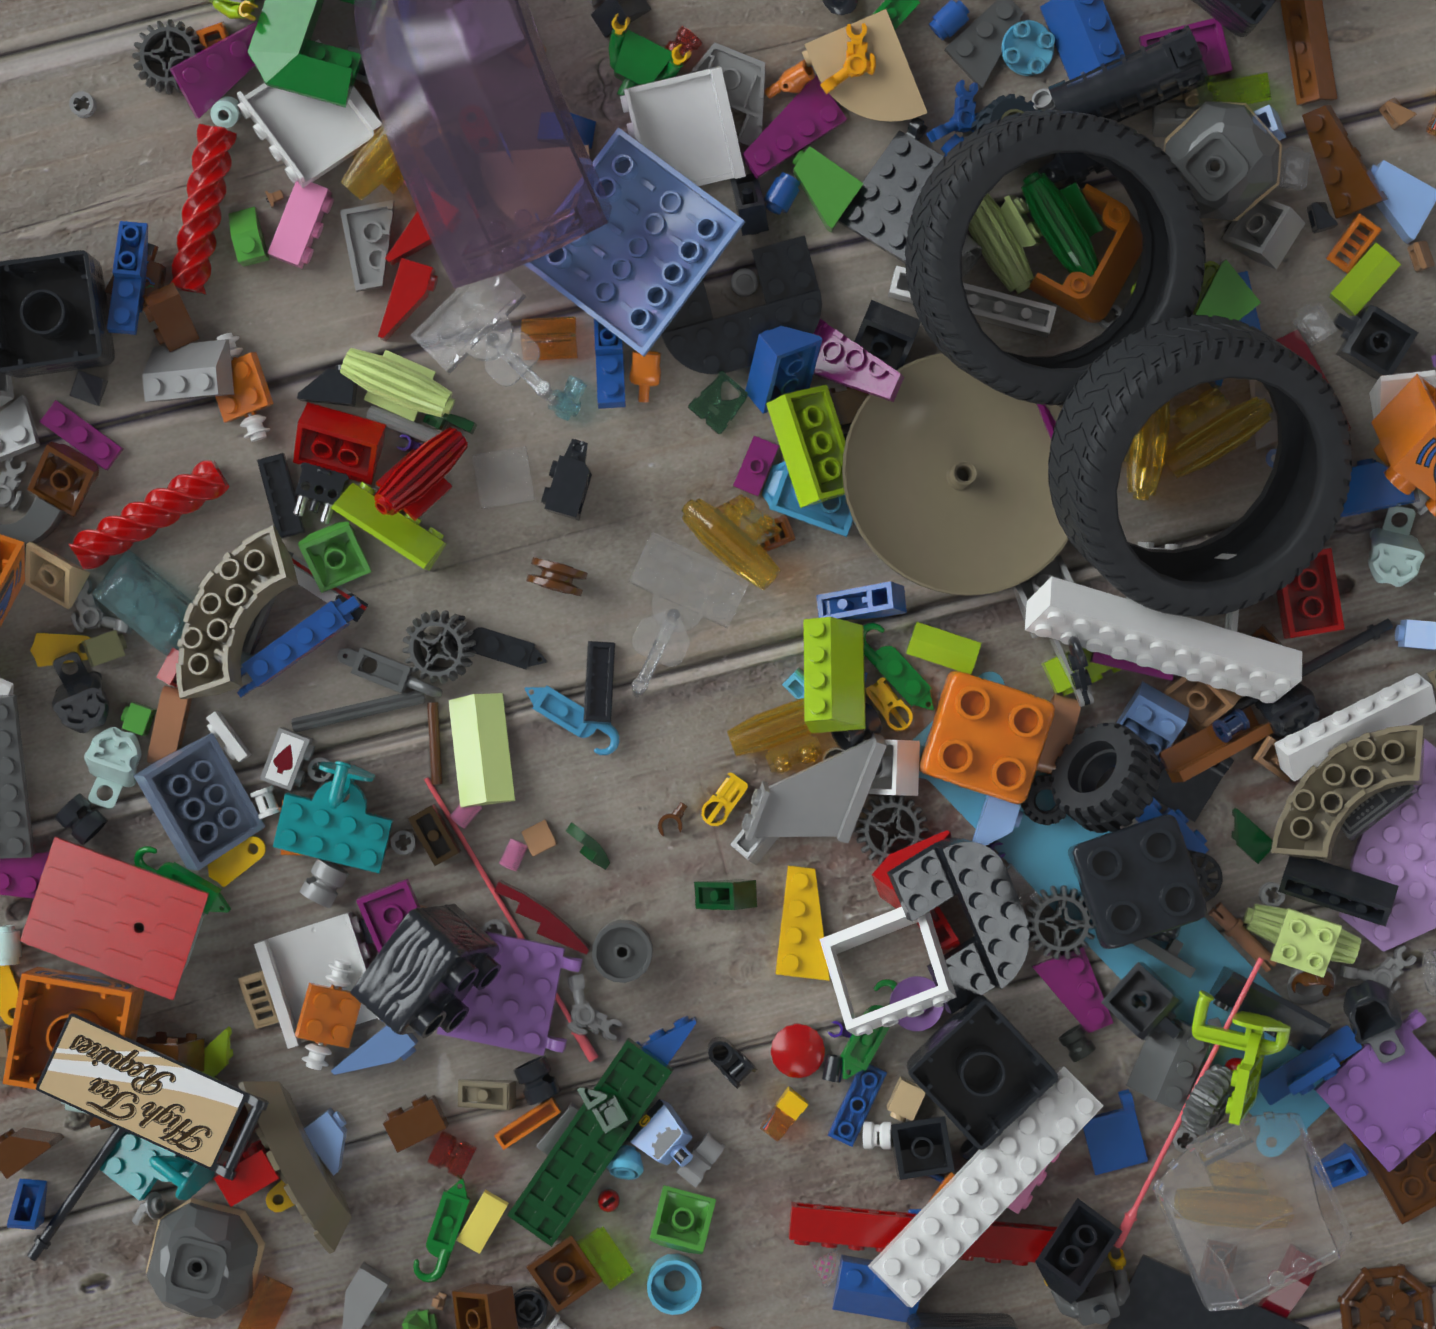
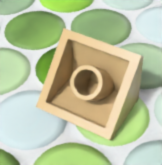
M32 542L27 543L25 585L61 606L70 609L90 572L46 547Z

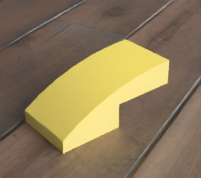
M485 1189L456 1241L480 1254L509 1203Z

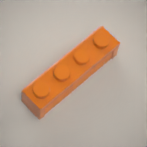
M552 1096L496 1132L494 1137L504 1150L561 1113V1108Z

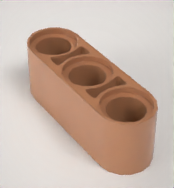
M164 686L162 689L147 755L148 763L153 764L182 747L192 698L180 699L178 688Z
M1054 694L1051 699V703L1055 707V714L1036 770L1052 775V770L1056 769L1055 761L1057 757H1060L1064 752L1062 749L1073 740L1081 709L1076 699Z

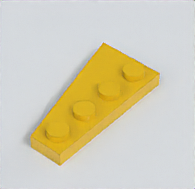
M788 865L775 974L830 981L827 962L820 939L824 938L815 868Z

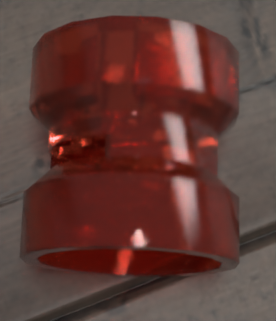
M681 26L676 32V38L669 41L664 48L672 52L676 46L682 44L679 53L684 57L689 50L691 53L694 50H698L702 42L693 32ZM690 58L682 62L683 65H686Z

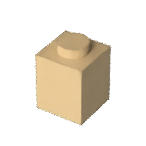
M900 1076L887 1103V1109L891 1111L890 1116L902 1122H905L906 1119L913 1121L926 1093L916 1083Z

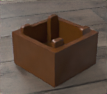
M159 1031L153 1037L139 1036L136 1038V1042L199 1071H204L205 1038H197L196 1033H187L186 1037H169L166 1032Z

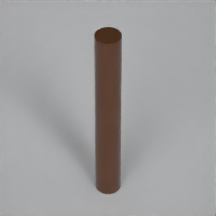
M438 702L427 703L431 782L432 784H443Z

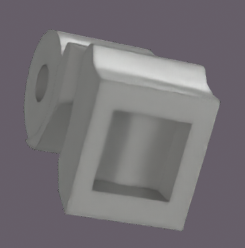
M709 1132L693 1147L691 1151L693 1155L692 1160L686 1166L681 1167L679 1165L676 1168V1172L695 1188L704 1178L706 1170H710L725 1148V1145L714 1139Z

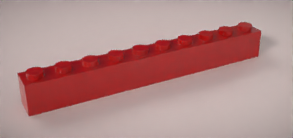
M791 1202L788 1235L789 1240H794V1244L807 1246L810 1245V1242H819L822 1247L837 1248V1245L840 1244L848 1245L849 1249L863 1251L865 1247L876 1248L875 1251L881 1253L917 1214ZM994 1221L959 1259L973 1261L974 1257L985 1258V1262L1001 1263V1260H1012L1014 1265L1028 1266V1262L1035 1263L1057 1229V1226Z

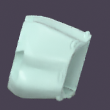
M1403 506L1388 508L1382 529L1375 528L1370 532L1371 551L1369 552L1368 565L1376 582L1389 583L1395 587H1401L1419 573L1420 565L1425 557V551L1418 542V539L1409 535L1416 515L1414 509ZM1398 512L1405 513L1408 517L1407 523L1401 527H1396L1391 522L1392 516Z
M110 727L92 739L91 745L84 755L89 772L97 777L88 796L90 803L112 809L123 786L133 787L136 784V779L133 775L136 774L142 752L138 738L134 733L121 731L117 727ZM103 786H108L113 790V796L106 801L100 800L97 797L98 789Z

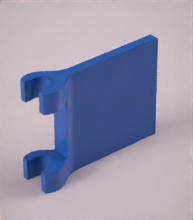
M1129 1089L1118 1092L1122 1108L1095 1115L1083 1127L1095 1175L1148 1162L1133 1097Z

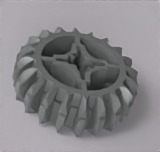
M168 19L166 27L161 21H157L158 29L154 30L151 25H148L147 30L150 33L147 36L142 32L139 33L143 43H134L135 48L140 50V52L132 53V57L135 60H139L133 66L136 70L140 71L138 77L141 80L147 79L145 83L147 87L151 88L155 85V91L161 93L165 87L168 95H172L173 87H175L180 94L182 91L170 68L203 51L205 46L199 44L200 41L197 34L193 35L194 29L191 26L185 29V24L182 21H179L175 26L173 20ZM175 37L181 38L188 43L190 53L177 50ZM163 39V45L159 49L152 50L156 43ZM170 52H172L175 57H171L170 62H167L165 57H169ZM149 61L162 64L165 77L154 74Z
M438 610L431 611L430 615L425 612L421 614V619L415 618L412 621L413 626L407 627L406 632L410 636L404 637L403 642L409 646L403 648L402 652L410 653V657L406 659L405 663L413 662L415 664L412 668L414 673L418 670L422 671L420 679H425L429 675L430 683H435L439 678L440 682L444 684L448 681V678L451 681H455L458 679V674L462 676L466 673L465 667L472 666L473 662L468 657H474L476 652L469 649V647L476 645V641L468 639L473 634V631L464 630L467 621L457 623L459 619L457 614H454L449 619V612L447 610L442 611L441 615ZM429 626L444 628L439 635L424 632ZM452 635L457 641L458 648L452 644ZM442 640L441 644L443 646L441 648H443L444 650L437 653V645L435 644ZM421 645H422V646L426 649V651H427V657H426V658H425V656H424L423 653H422ZM440 658L455 661L450 667L435 665Z
M880 794L878 795L880 801L878 805L870 799L868 802L873 808L869 811L866 807H863L861 811L867 815L865 819L859 816L857 820L863 823V827L854 828L855 832L863 833V836L856 838V842H866V845L861 848L862 853L871 849L872 852L869 854L868 859L872 861L876 855H879V865L889 854L894 853L889 852V849L896 839L911 840L906 846L908 847L926 839L920 837V833L929 832L927 827H920V824L925 823L927 818H917L916 816L922 812V808L917 807L912 810L911 808L915 803L913 799H910L906 805L903 804L905 795H900L898 802L894 801V795H889V801L885 802L884 796ZM894 807L893 813H891L887 821L882 822L872 819L880 810ZM902 810L906 811L911 817L914 833L901 827ZM895 819V827L905 834L897 833L896 836L893 834V837H889L888 840V832L878 827V825L885 827L888 824L890 826V823H894ZM869 827L882 832L881 850L872 843L869 836Z
M1062 885L1060 893H1057L1055 886H1050L1051 895L1048 896L1047 892L1042 889L1040 890V894L1043 897L1041 901L1035 896L1031 898L1037 904L1036 907L1026 906V910L1032 912V916L1026 915L1028 922H1031L1028 930L1029 932L1033 931L1029 942L1038 940L1034 946L1036 951L1045 946L1043 955L1046 957L1054 950V959L1058 960L1060 958L1061 951H1063L1066 959H1070L1069 950L1072 949L1076 955H1080V950L1077 947L1079 944L1086 949L1089 947L1084 939L1085 937L1089 939L1095 938V935L1088 932L1089 928L1094 929L1092 922H1089L1091 918L1087 912L1086 904H1082L1084 902L1082 894L1076 899L1078 891L1076 888H1072L1068 895L1067 886ZM1058 901L1053 914L1040 916L1042 910L1048 904ZM1067 901L1077 906L1082 920L1069 918L1068 908L1066 907ZM1062 914V918L1069 923H1066L1065 926L1062 925L1063 928L1058 930V926L1051 921H1054L1055 918L1058 919V916ZM1038 924L1052 927L1054 944L1042 937ZM1080 929L1073 940L1062 944L1067 931Z
M1216 1064L1206 1070L1204 1075L1200 1077L1190 1093L1181 1115L1182 1125L1188 1131L1205 1137L1210 1135L1218 1124H1221L1222 1119L1226 1116L1225 1111L1228 1098L1232 1096L1235 1087L1231 1086L1233 1074L1231 1069Z

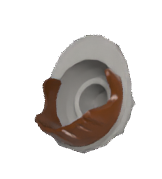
M1327 967L1324 978L1293 968L1287 985L1288 996L1293 1002L1299 1004H1310L1319 1001L1324 996H1329L1331 989L1334 988L1335 974L1329 967Z

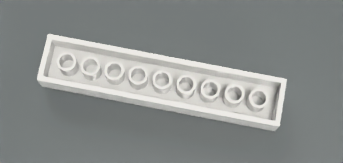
M1051 576L1027 601L1025 631L1035 633L1039 637L1056 639L1067 645L1070 637L1076 636L1081 646L1090 652L1107 654L1114 659H1124L1134 662L1141 667H1151L1161 670L1165 674H1175L1185 677L1189 681L1202 682L1211 685L1213 688L1235 692L1240 696L1260 699L1264 703H1275L1302 681V651L1189 617L1158 612L1146 608L1135 601Z
M1064 1066L1058 1067L1055 1070L1058 1074L1057 1082L1043 1096L1030 1105L987 1148L979 1149L868 1265L906 1306L912 1308L1103 1107Z

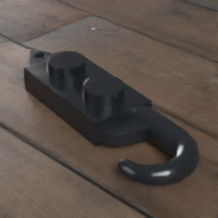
M458 615V621H464L466 619L465 616ZM483 627L474 629L473 634L468 637L469 640L476 641V645L469 647V649L474 650L478 655L526 670L528 667L548 662L534 647V643ZM452 635V644L458 648L457 641ZM541 657L542 662H538L537 659Z

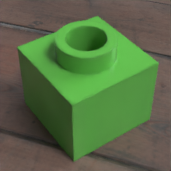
M131 702L130 707L126 706L121 716V721L124 722L122 729L141 736L148 735L157 710L137 702Z

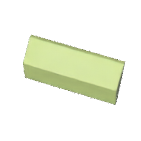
M503 693L472 694L448 700L460 807L466 808L515 801Z

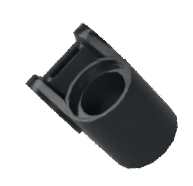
M715 1037L709 1042L707 1048L709 1059L737 1089L741 1086L740 1082L751 1072L758 1070L726 1038ZM724 1045L728 1051L725 1056L716 1057L712 1053L714 1047Z

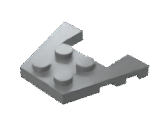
M714 42L692 69L691 73L718 66L722 68L730 108L747 114L738 136V142L750 146L762 133L766 63Z

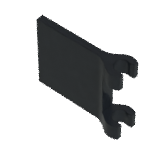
M1184 731L1179 741L1187 738L1192 734H1190L1187 731ZM1228 757L1216 764L1215 767L1212 766L1185 782L1172 783L1164 766L1160 772V779H1157L1159 783L1157 793L1154 792L1152 797L1175 811L1179 809L1188 819L1195 822L1234 760Z

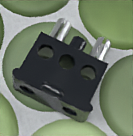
M304 462L301 464L302 472L295 491V496L298 500L294 514L297 516L299 511L298 516H303L306 503L310 501L309 511L313 513H318L320 505H324L320 522L324 523L326 517L325 524H329L333 513L331 507L343 494L345 485L349 484V477L346 474ZM305 485L310 486V489L307 491L302 488ZM318 489H322L324 491L322 494L315 493ZM331 493H335L337 495L335 498L329 497Z

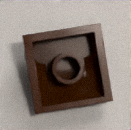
M50 442L44 449L27 490L75 517L92 483L99 476V468L92 459L70 446Z
M572 1235L544 1254L538 1255L534 1261L526 1266L557 1313L603 1281Z

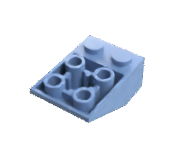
M1142 681L1117 723L1131 729L1151 746L1160 762L1159 753L1170 747L1187 723L1190 708Z

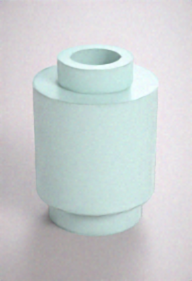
M230 96L220 98L211 108L210 115L213 123L218 127H232L242 115L237 107L239 101ZM222 110L227 111L228 114H229V117L226 116V115H224L223 112H222Z
M15 925L0 926V966L19 964V957H22L21 930H15Z

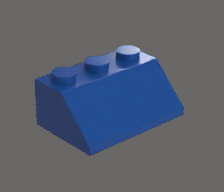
M1050 0L1040 6L1049 32L1055 37L1054 44L1069 80L1080 76V73L1083 71L1087 73L1099 68L1102 63L1106 65L1120 59L1122 54L1125 56L1103 0Z
M784 326L766 330L759 334L745 393L763 414L769 412L766 403L784 394L810 388L823 340L819 335Z
M841 1255L832 1310L906 1323L908 1317L917 1312L920 1300L912 1308L906 1306L868 1267L873 1260Z

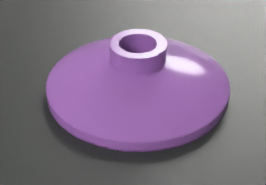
M913 976L906 978L898 983L892 991L890 1005L936 986L933 981L925 977ZM944 1006L930 1007L925 1009L923 1014L916 1017H904L898 1020V1024L910 1031L929 1029L940 1019Z

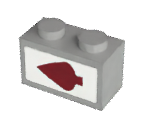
M284 727L279 728L260 780L289 791L295 790L296 786L300 787L306 773L302 771L306 760H311L315 750V746L312 745L313 738Z

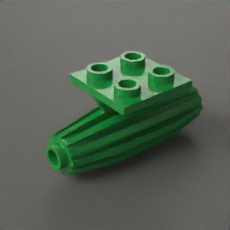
M1036 171L1023 179L1025 184L1021 189L1029 207L1028 210L1056 258L1070 274L1073 272H1083L1088 276L1094 275L1100 263L1089 237L1104 228L1077 182L1059 190L1045 173L1039 175Z

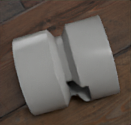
M317 858L311 869L313 876L306 878L299 892L315 903L331 908L338 896L336 889L342 888L349 873L330 861Z

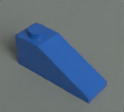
M892 581L816 595L818 618L833 617L841 620H856L907 613L904 586Z

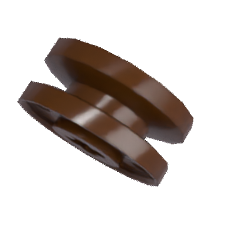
M533 557L531 564L541 569L542 572L541 575L528 574L527 582L564 594L582 596L583 590L572 583L573 579L586 580L587 572L554 561Z

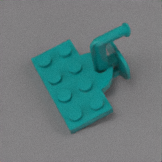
M336 761L335 763L321 762L319 769L334 774L333 780L322 785L316 791L313 799L290 793L285 794L273 847L380 873L393 819L367 813V800L364 792L354 783L355 779L372 782L375 779V774L341 761ZM350 794L349 799H348V800H345V798L347 797V795Z
M128 1132L123 1135L100 1168L104 1174L139 1201L145 1200L157 1180L172 1182L178 1187L175 1194L176 1198L188 1200L211 1181L215 1175L214 1171Z

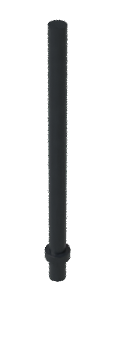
M1387 618L1376 625L1371 624L1367 626V630L1303 664L1302 677L1372 639L1376 641L1380 638L1381 634L1393 628L1391 621ZM1245 696L1237 701L1232 710L1236 708L1244 710L1260 701V699Z
M116 1127L43 1233L37 1235L34 1239L35 1244L27 1254L31 1260L36 1261L43 1250L49 1248L51 1245L50 1240L126 1131Z

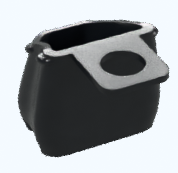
M70 652L56 658L53 661V667L63 684L56 689L52 708L59 716L61 723L79 733H87L94 727L103 726L109 713V701L106 693L103 691L102 675L96 671L88 673L77 652ZM67 660H72L77 663L78 670L74 674H66L62 670V664Z
M1301 683L1294 686L1275 703H1264L1262 701L1255 703L1256 708L1260 710L1264 718L1271 725L1273 732L1281 738H1285L1308 727L1312 723L1318 722L1320 716V708L1316 703L1314 693Z
M1365 980L1358 986L1350 987L1345 994L1343 1010L1349 1019L1351 1029L1355 1035V1041L1359 1044L1370 1043L1376 1056L1382 1063H1387L1404 1055L1405 1048L1395 1032L1402 1025L1401 1005L1393 996L1390 988L1374 980ZM1384 1041H1392L1396 1044V1050L1391 1054H1384L1380 1051V1045Z

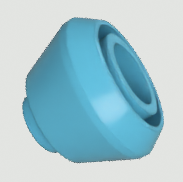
M622 1145L607 1166L611 1175L626 1180L636 1179L644 1171L640 1153L636 1151L635 1147L630 1145Z

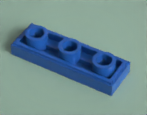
M869 1064L866 1071L861 1070L855 1074L830 1127L828 1136L853 1147L886 1077L887 1071ZM855 1100L862 1101L860 1108L852 1106Z

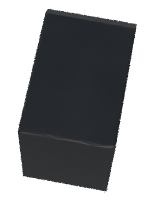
M605 0L591 14V17L606 39L612 34V20L617 13H619L617 17L618 23L625 25L627 17L630 18L631 23L649 12L651 7L646 0Z

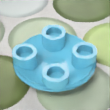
M1024 20L1017 22L1007 30L1003 37L1001 47L1003 59L1006 65L1019 75L1032 76L1039 74L1048 67L1053 58L1055 37L1045 26L1036 21Z

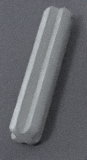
M370 406L367 412V419L387 424L386 427L423 442L441 433L375 406Z

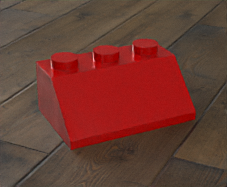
M307 402L297 424L293 463L299 465L304 462L346 474L349 479L372 485L384 445L387 424Z

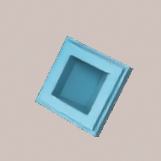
M798 668L782 685L802 704L804 702V672Z

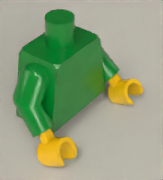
M617 13L612 20L613 30L608 46L609 62L614 70V76L623 81L617 95L619 97L624 96V89L676 77L683 66L682 62L691 57V51L689 50L683 57L679 53L682 44L676 46L671 52L630 30H627L625 34L624 31L630 24V18H626L625 25H620L617 21L619 15Z

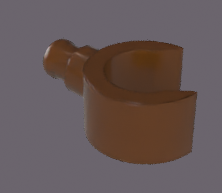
M680 802L672 813L665 814L660 818L658 830L663 837L662 823L667 818H673L677 821L678 829L681 833L683 827L681 818L688 807L687 805Z

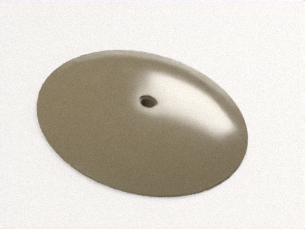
M942 353L915 360L896 370L905 378L894 402L869 394L852 421L843 453L842 474L846 501L852 519L865 542L879 559L905 579L930 590L951 595L971 596L1000 592L1025 582L1042 571L1061 552L1069 539L1060 526L1052 505L1048 482V460L1051 440L1037 405L1015 399L992 389L958 368ZM1045 405L1054 420L1057 421L1063 406ZM957 470L965 471L968 480L961 481L957 477Z

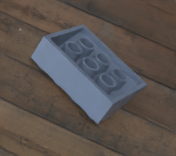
M213 733L165 756L133 775L187 869L199 871L266 827L262 819H259L257 810Z

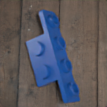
M1345 1025L1316 1043L1311 1050L1303 1051L1262 1077L1259 1081L1258 1089L1269 1105H1273L1290 1093L1293 1096L1300 1093L1302 1096L1314 1089L1313 1083L1321 1078L1326 1081L1334 1077L1338 1073L1337 1068L1341 1066L1340 1062L1361 1050L1362 1045L1355 1041L1353 1031L1348 1025Z

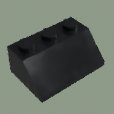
M1077 1198L1035 1263L1048 1287L1072 1304L1083 1294L1123 1231Z

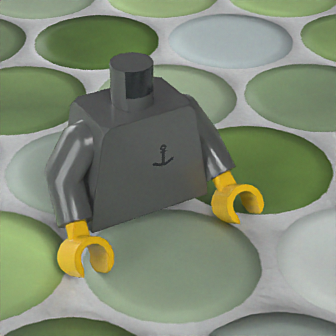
M1120 1249L1121 1256L1119 1259H1113L1111 1251L1108 1253L1110 1264L1115 1271L1111 1270L1094 1275L1083 1294L1072 1304L1051 1290L1058 1309L1063 1315L1077 1319L1083 1326L1094 1323L1106 1324L1109 1319L1120 1316V1306L1124 1305L1130 1295L1127 1271L1123 1270V1267L1126 1265V1258L1122 1249Z

